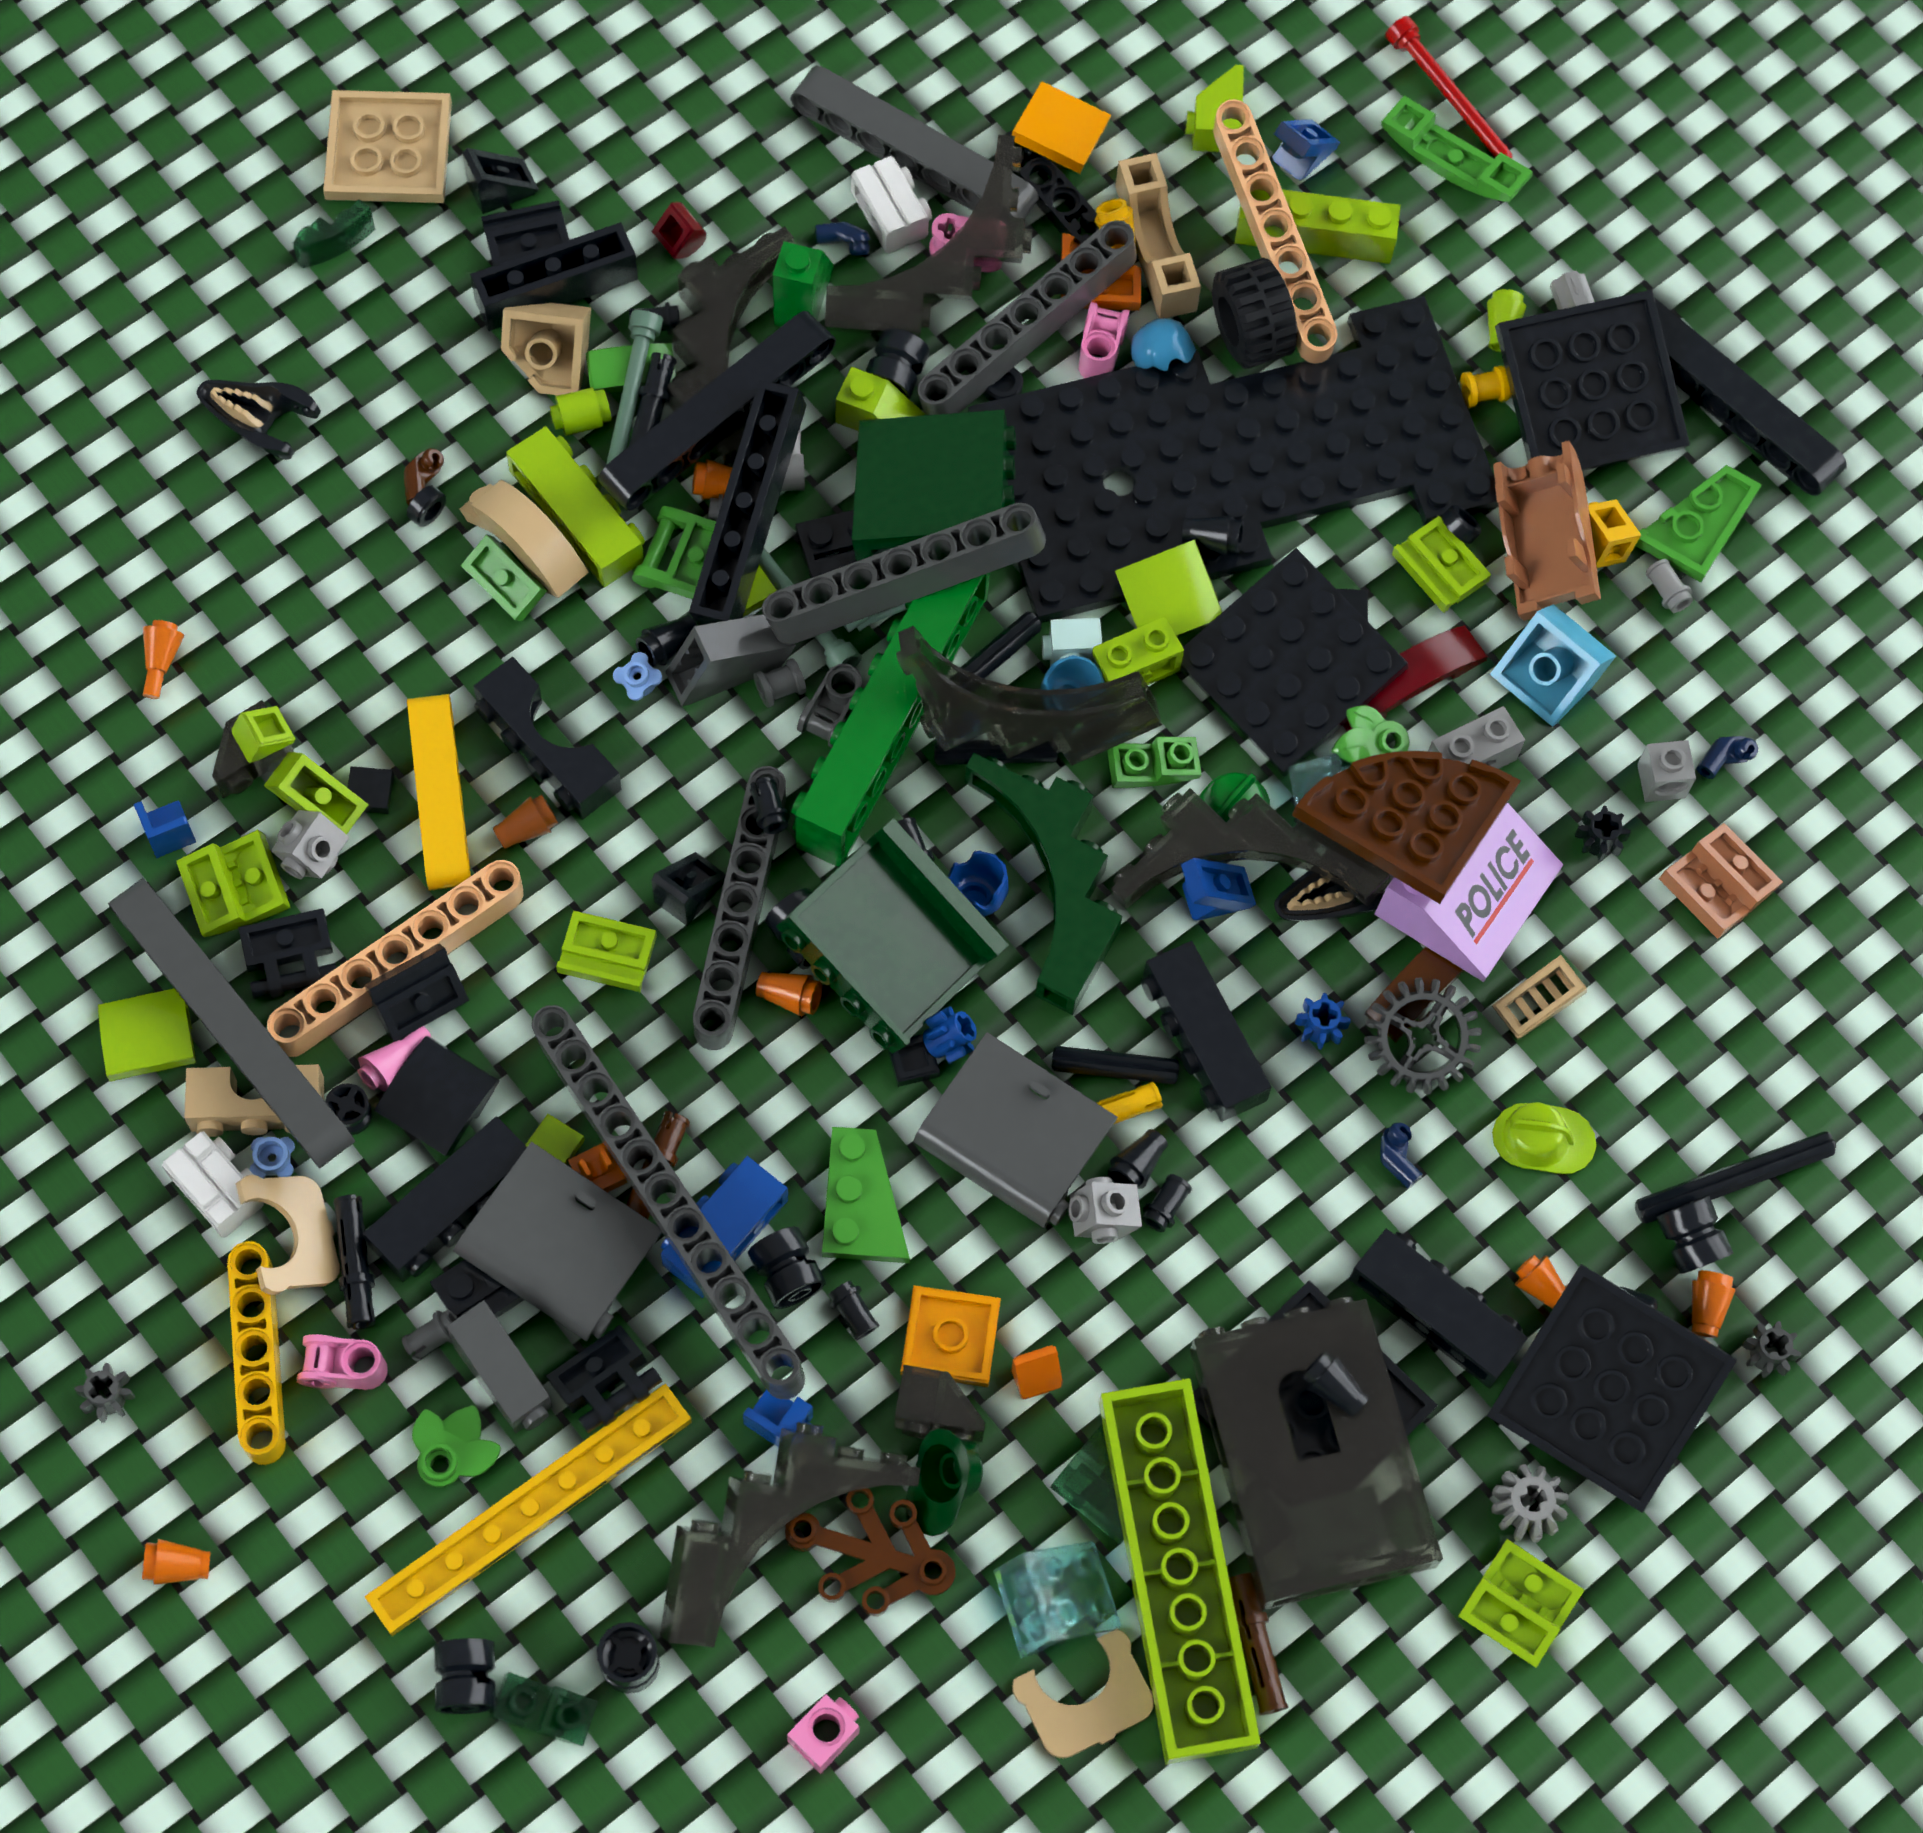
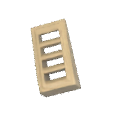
M1560 955L1495 1002L1492 1007L1516 1039L1519 1040L1586 994L1587 988L1562 955ZM1555 974L1569 990L1564 995L1560 993L1550 980ZM1540 984H1543L1555 999L1550 1005L1536 989ZM1527 993L1531 995L1542 1010L1536 1015L1522 998ZM1513 1002L1517 1004L1528 1019L1523 1025L1508 1008Z

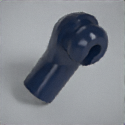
M848 222L815 225L817 245L848 242L849 253L852 256L866 255L870 251L868 240H871V238L864 229Z

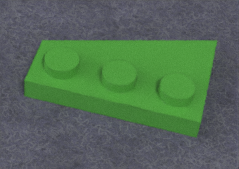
M1725 465L1691 491L1687 498L1675 507L1667 509L1659 516L1658 520L1646 529L1642 528L1639 531L1641 537L1635 546L1659 560L1668 559L1672 567L1702 583L1759 492L1762 484Z
M832 1127L822 1257L910 1263L907 1245L876 1130Z

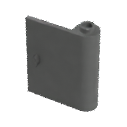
M986 1032L923 1121L913 1142L1045 1229L1050 1223L1057 1226L1069 1210V1203L1065 1200L1069 1188L1114 1125L1117 1116ZM1030 1088H1031L1033 1091H1035L1036 1093H1038L1039 1095H1041L1042 1097H1045V1098H1047V1099H1043V1098H1041L1040 1096L1036 1095L1035 1093H1033V1092L1030 1090Z
M531 1142L466 1228L453 1252L583 1340L588 1341L592 1335L599 1339L614 1318V1316L608 1313L614 1299L662 1234V1231L654 1223Z

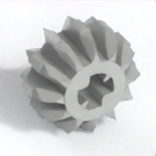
M1526 1464L1519 1466L1517 1476L1510 1471H1506L1501 1477L1504 1485H1496L1493 1488L1492 1495L1500 1501L1492 1505L1491 1511L1497 1515L1505 1514L1506 1517L1499 1524L1501 1530H1506L1511 1524L1516 1527L1514 1532L1515 1540L1520 1541L1525 1535L1526 1530H1528L1531 1540L1534 1543L1539 1542L1542 1539L1543 1531L1553 1536L1558 1531L1555 1521L1563 1522L1567 1518L1568 1512L1559 1505L1567 1502L1569 1499L1568 1494L1554 1491L1561 1482L1560 1477H1553L1549 1482L1544 1480L1546 1474L1544 1466H1539L1533 1476ZM1526 1495L1531 1496L1530 1502L1535 1499L1538 1503V1507L1534 1512L1528 1510L1530 1505L1524 1507L1521 1503Z

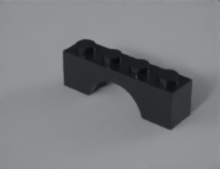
M513 656L473 686L477 701L474 707L478 714L487 724L494 721L503 731L500 733V736L508 748L514 753H517L519 750L529 760L527 766L531 773L541 783L545 780L550 783L555 789L553 794L556 800L567 812L573 809L583 820L622 790L619 772L593 744L576 748L561 747L548 742L536 731L533 724L536 713L542 704L540 687Z

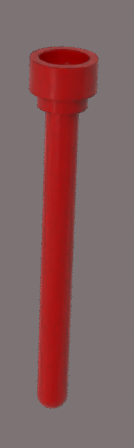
M1404 16L1394 22L1385 34L1391 45L1395 49H1401L1402 52L1408 51L1495 158L1501 152L1512 159L1511 151L1419 41L1421 36L1418 34L1419 28L1409 16Z

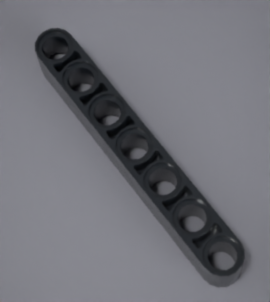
M1654 297L1675 385L1801 490L1809 495L1818 496L1846 469L1847 462L1844 455L1832 443Z
M808 311L798 313L611 460L601 471L598 482L627 511L638 508L747 421L759 380L790 387L831 353L836 344V338Z

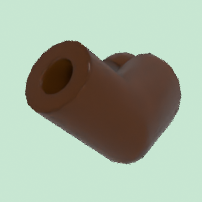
M429 448L417 455L405 467L404 483L408 506L417 493L425 488V485L441 470L444 464V457L439 450Z

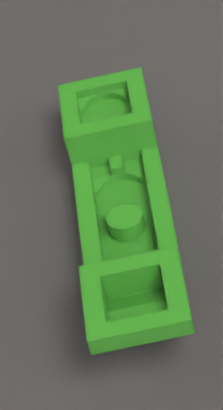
M1403 96L1381 121L1383 129L1415 159L1446 180L1475 194L1494 200L1510 202L1532 177V170L1500 152L1494 159L1436 125L1435 113L1406 96Z

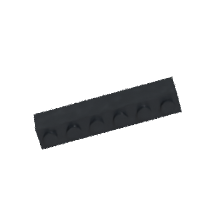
M759 380L689 609V613L698 626L743 618L807 406L797 388Z

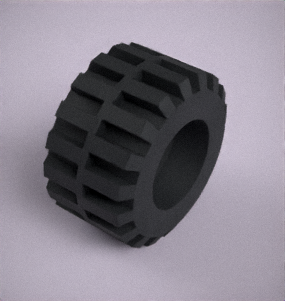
M1260 258L1217 272L1213 279L1212 287L1214 313L1223 341L1235 361L1242 368L1248 369L1292 355L1297 345V321L1294 306L1281 274L1271 261Z

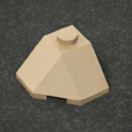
M544 303L506 307L503 309L501 350L511 362L515 361L529 378L528 382L538 393L559 396L581 390L586 353L589 346L591 307Z

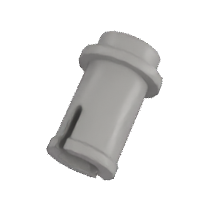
M1668 559L1659 560L1647 569L1646 576L1652 581L1662 596V605L1665 609H1670L1672 613H1677L1692 603V589L1688 585H1683Z

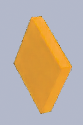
M1041 81L1016 124L1010 140L1080 174L1107 127L1111 115Z
M913 1285L900 1375L988 1387L1001 1298Z

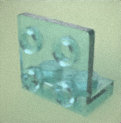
M1092 1541L1025 1552L993 1570L1021 1658L1036 1655L1062 1640L1109 1632L1121 1626L1096 1545Z

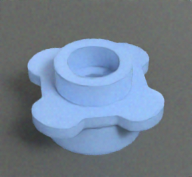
M637 652L632 655L631 661L624 667H617L614 670L613 679L617 684H622L626 688L629 699L637 701L642 699L643 696L650 694L661 683L662 673L659 669L652 668L648 663V656L645 653ZM640 673L641 678L638 680L634 679V675Z
M258 1137L252 1142L251 1149L253 1151L254 1163L250 1166V1171L253 1175L264 1178L266 1176L289 1177L293 1174L294 1168L290 1160L291 1153L295 1150V1144L290 1138ZM270 1155H276V1160L270 1162L268 1158Z

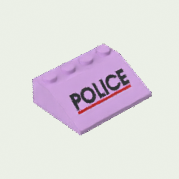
M1507 803L1441 904L1394 877L1387 886L1374 915L1484 982L1549 888L1563 864Z

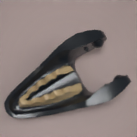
M207 380L199 385L196 392L201 403L235 433L252 445L284 460H290L294 455V450L288 442H283L267 435L275 419L289 411L313 419L318 418L321 413L318 405L307 392L297 386L286 383H245Z
M1339 845L1281 892L1274 902V907L1277 914L1287 921L1354 917L1376 911L1385 891L1377 893L1363 903H1359L1346 881L1344 872L1346 867L1364 859Z

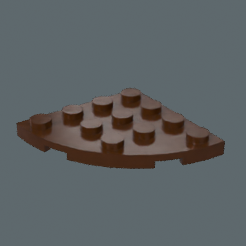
M1390 752L1354 761L1349 768L1331 777L1326 776L1321 779L1298 802L1292 816L1438 904H1441L1513 796L1521 780L1500 769L1476 760H1471L1470 764L1457 760L1442 758V753Z

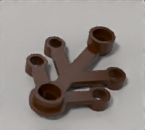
M864 1486L852 1488L847 1494L846 1502L849 1511L857 1515L870 1542L820 1527L817 1518L809 1513H797L786 1523L785 1537L787 1543L794 1550L806 1552L816 1546H820L864 1560L840 1574L827 1573L822 1576L818 1584V1590L822 1599L827 1602L833 1603L841 1600L845 1592L889 1569L908 1575L884 1589L874 1586L864 1592L862 1607L871 1616L884 1614L890 1605L918 1590L926 1595H940L946 1592L954 1582L956 1570L953 1560L945 1552L930 1548L916 1521V1507L908 1500H898L891 1506L890 1521L896 1528L902 1529L914 1556L895 1550L873 1507V1494ZM859 1493L866 1495L869 1499L868 1505L864 1508L854 1507L851 1503L854 1495ZM898 1508H908L912 1513L911 1519L907 1522L898 1521L894 1515ZM799 1523H807L811 1526L812 1531L808 1537L799 1538L795 1535L794 1529ZM929 1564H937L941 1568L942 1573L937 1579H929L924 1574L925 1567ZM829 1580H836L840 1583L841 1590L836 1595H828L823 1590L824 1584ZM871 1594H880L884 1598L885 1602L881 1608L872 1609L867 1605V1599Z

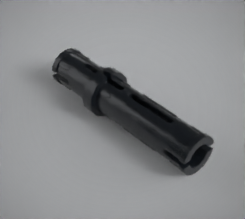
M658 352L651 355V363L645 386H641L638 393L641 401L629 446L660 423L664 405H668L671 395L668 390L673 370L677 363V359L670 355L664 354L663 359H660L661 354Z
M354 1194L343 1195L335 1198L333 1201L342 1267V1277L338 1280L339 1289L344 1292L347 1328L361 1330L376 1324L372 1302V1288L375 1286L374 1275L370 1274L367 1243L363 1235L365 1225L363 1221L362 1197H356Z

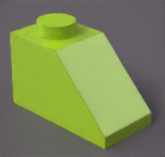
M1235 65L1196 95L1194 111H1187L1185 134L1192 135V151L1220 152L1213 133L1217 109L1227 100L1236 99L1243 102L1244 65ZM1230 118L1223 121V124L1230 129H1238L1242 126L1236 119Z
M852 366L836 397V423L859 431V420L925 415L889 380Z
M288 752L264 784L268 790L296 811L321 812L346 835L369 805L303 753Z

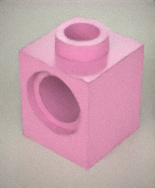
M825 1694L787 1734V1741L821 1774L859 1734V1725L855 1722L859 1715L841 1697L834 1702ZM822 1720H832L839 1726L840 1733L834 1740L823 1742L817 1739L813 1733L815 1725Z

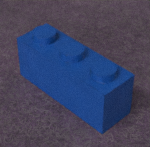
M746 1156L739 1165L735 1162L732 1163L721 1175L718 1181L721 1186L711 1197L704 1195L696 1203L734 1261L739 1258L788 1202V1188L749 1156ZM695 1226L684 1228L678 1237L690 1238L697 1233L699 1228ZM665 1238L661 1244L663 1251L660 1253L662 1266L701 1298H704V1294L667 1238ZM708 1262L701 1271L713 1273L721 1267L722 1262Z

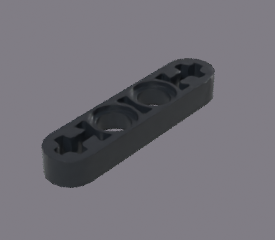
M1013 131L1007 132L1000 141L999 159L1002 165L1036 189L1039 196L1036 205L1061 234L1074 236V242L1081 245L1090 237L1088 234L1080 235L1081 226L1086 232L1093 230L1096 232L1099 229L1095 223L1096 211L1052 160L1011 141L1010 137ZM1010 147H1014L1017 150L1024 148L1023 157L1017 151L1010 153ZM1036 171H1043L1050 175L1051 180L1044 185H1039L1031 181L1030 175ZM1059 199H1068L1073 202L1075 207L1069 212H1060L1054 208L1053 203Z

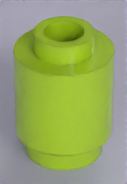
M591 387L555 396L556 405L549 406L555 430L563 428L565 436L603 427V422L612 420L604 389L594 391V388Z

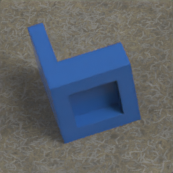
M179 800L148 813L142 801L133 804L156 858L196 843Z
M766 1389L754 1408L747 1407L743 1413V1424L781 1450L789 1453L812 1420L813 1406L800 1397H797L794 1402L789 1399L775 1398Z

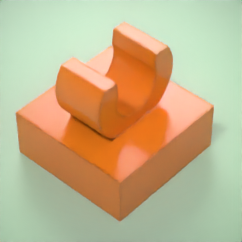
M603 1143L568 1159L570 1168L607 1193L627 1183V1178Z

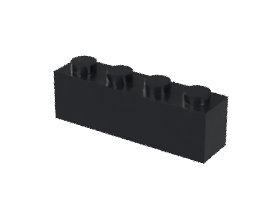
M620 222L470 274L475 302L488 331L502 327L503 309L506 307L544 303L569 304L638 280L636 254Z
M1191 940L1147 960L1143 978H1141L1143 990L1151 1002L1157 1001L1163 1012L1160 1015L1164 1030L1170 1038L1176 1037L1183 1050L1180 1051L1182 1063L1186 1071L1190 1075L1196 1074L1201 1083L1200 1095L1208 1111H1216L1220 1121L1223 1122L1266 1102L1272 1087L1193 941Z
M497 1116L494 1117L363 1232L368 1246L402 1282L411 1275L413 1277L421 1275L432 1264L433 1255L444 1246L449 1248L458 1242L466 1230L465 1227L472 1222L527 1147Z
M1386 1228L1356 1264L1349 1280L1490 1389L1528 1339L1522 1333V1327L1510 1316L1505 1314L1500 1316L1486 1305V1299L1478 1291L1471 1287L1463 1288L1451 1278V1272L1442 1263L1434 1259L1428 1261L1416 1251V1245L1407 1236L1399 1232L1394 1234Z

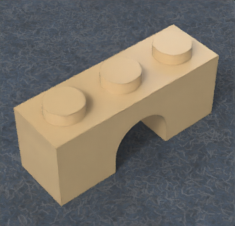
M319 1064L296 1065L324 1100V1076ZM231 1067L186 1068L184 1118L191 1132L198 1134L204 1131L208 1137L220 1136L223 1134V1131L241 1130L243 1134L253 1136L266 1134L267 1130L285 1129L287 1133H290L262 1097L251 1100L237 1095V1080Z

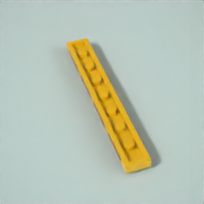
M666 1383L653 1391L648 1398L640 1403H636L618 1416L615 1421L598 1430L364 1597L393 1637L692 1423L691 1417Z

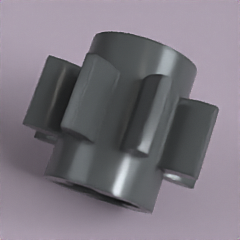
M1777 1321L1768 1330L1761 1323L1757 1324L1753 1329V1334L1757 1339L1747 1338L1742 1344V1347L1750 1350V1359L1746 1363L1747 1367L1755 1365L1758 1369L1762 1370V1378H1766L1775 1369H1777L1779 1374L1785 1376L1791 1370L1787 1361H1796L1801 1356V1352L1793 1349V1340L1797 1337V1334H1788L1785 1330L1781 1329L1780 1321ZM1765 1346L1767 1348L1775 1346L1778 1349V1353L1776 1351L1768 1353L1765 1350Z
M109 1363L104 1364L102 1371L93 1373L91 1370L86 1369L85 1373L88 1378L84 1386L75 1387V1391L79 1396L87 1397L80 1405V1409L84 1414H89L96 1409L97 1418L101 1423H105L107 1415L116 1412L122 1417L125 1416L122 1408L125 1401L135 1399V1395L130 1389L123 1388L130 1380L128 1374L123 1371L114 1376L113 1369ZM104 1386L112 1393L107 1399H104L98 1393Z

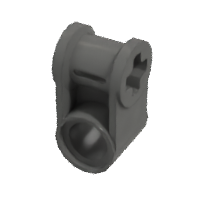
M838 664L831 667L815 695L805 706L797 724V731L801 733L808 731L828 741V746L833 747L830 744L833 731L839 721L846 723L852 710H849L851 699L859 686L862 687L861 674L854 666ZM840 684H848L854 688L847 694H840L834 691V688Z

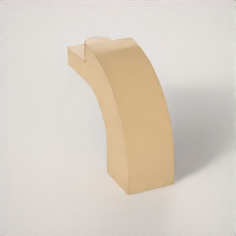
M503 480L498 481L495 485L488 484L477 489L471 494L469 501L459 509L467 522L481 527L498 537L516 555L523 566L548 590L547 593L557 598L562 596L589 572L574 548L554 523L528 497Z

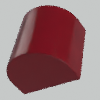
M671 202L651 231L674 259H683L694 254L703 245L707 237L706 231L681 202Z

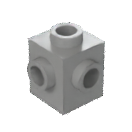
M298 810L293 819L285 823L280 829L277 836L278 841L271 852L283 861L281 867L293 877L303 879V877L322 879L336 865L338 861L337 855L349 837L321 812Z
M1096 1177L1087 1180L1085 1186L1070 1194L1069 1216L1073 1221L1074 1237L1092 1238L1093 1243L1106 1244L1115 1242L1142 1227L1137 1184L1112 1183V1179L1109 1177Z

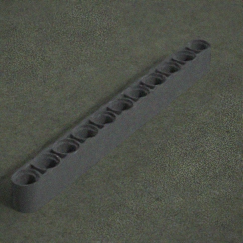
M557 1005L542 1007L535 1013L532 1019V1029L542 1052L767 1391L778 1399H790L797 1396L805 1385V1374L796 1352L568 1012ZM552 1028H563L558 1035L546 1036L547 1032ZM586 1060L581 1067L568 1069V1066L573 1061ZM599 1092L608 1093L602 1101L590 1102L594 1094ZM621 1125L630 1126L629 1130L623 1135H611L613 1130ZM642 1159L653 1160L651 1165L645 1169H634L635 1164ZM666 1192L676 1194L674 1199L666 1204L656 1203L658 1197ZM691 1226L699 1228L697 1233L690 1238L678 1237L684 1228ZM708 1262H722L721 1267L713 1273L701 1271ZM733 1296L745 1297L744 1303L739 1307H725V1303L729 1298ZM754 1332H769L768 1338L762 1343L752 1344L748 1342L749 1337ZM781 1366L793 1368L791 1375L783 1380H776L771 1377L773 1372Z

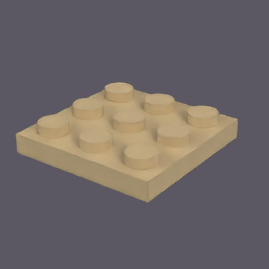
M332 90L323 190L325 200L444 203L452 104L450 93Z

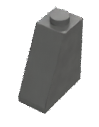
M764 614L694 626L665 672L681 706H686L753 680L755 672L767 673L782 667L796 645L795 643L784 644L780 642Z
M484 1300L446 1326L456 1352L515 1433L523 1428H526L527 1431L532 1430L548 1418L549 1413L547 1411L553 1408L550 1396Z

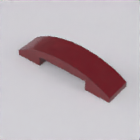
M1465 625L1442 632L1400 653L1408 662V669L1366 706L1376 709L1386 719L1388 711L1449 676L1454 680L1487 661L1488 656ZM1348 721L1343 725L1346 731L1352 729Z

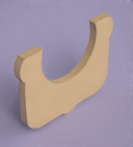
M247 1175L236 1183L241 1205L247 1202H262L271 1205L286 1218L293 1232L294 1248L287 1263L275 1268L260 1266L256 1269L261 1291L270 1295H277L285 1289L326 1286L337 1278L340 1265L333 1240L335 1233L332 1222L328 1220L321 1189L314 1180L306 1176L263 1179L257 1175Z
M1118 1628L1097 1638V1641L1104 1648L1108 1656L1110 1672L1108 1682L1103 1691L1087 1703L1066 1705L1051 1699L1039 1686L1034 1669L1013 1679V1694L1016 1700L1026 1707V1711L1045 1749L1052 1756L1063 1759L1069 1758L1098 1743L1104 1745L1114 1740L1116 1734L1143 1722L1150 1715L1153 1709L1152 1693L1133 1655H1131L1130 1639Z

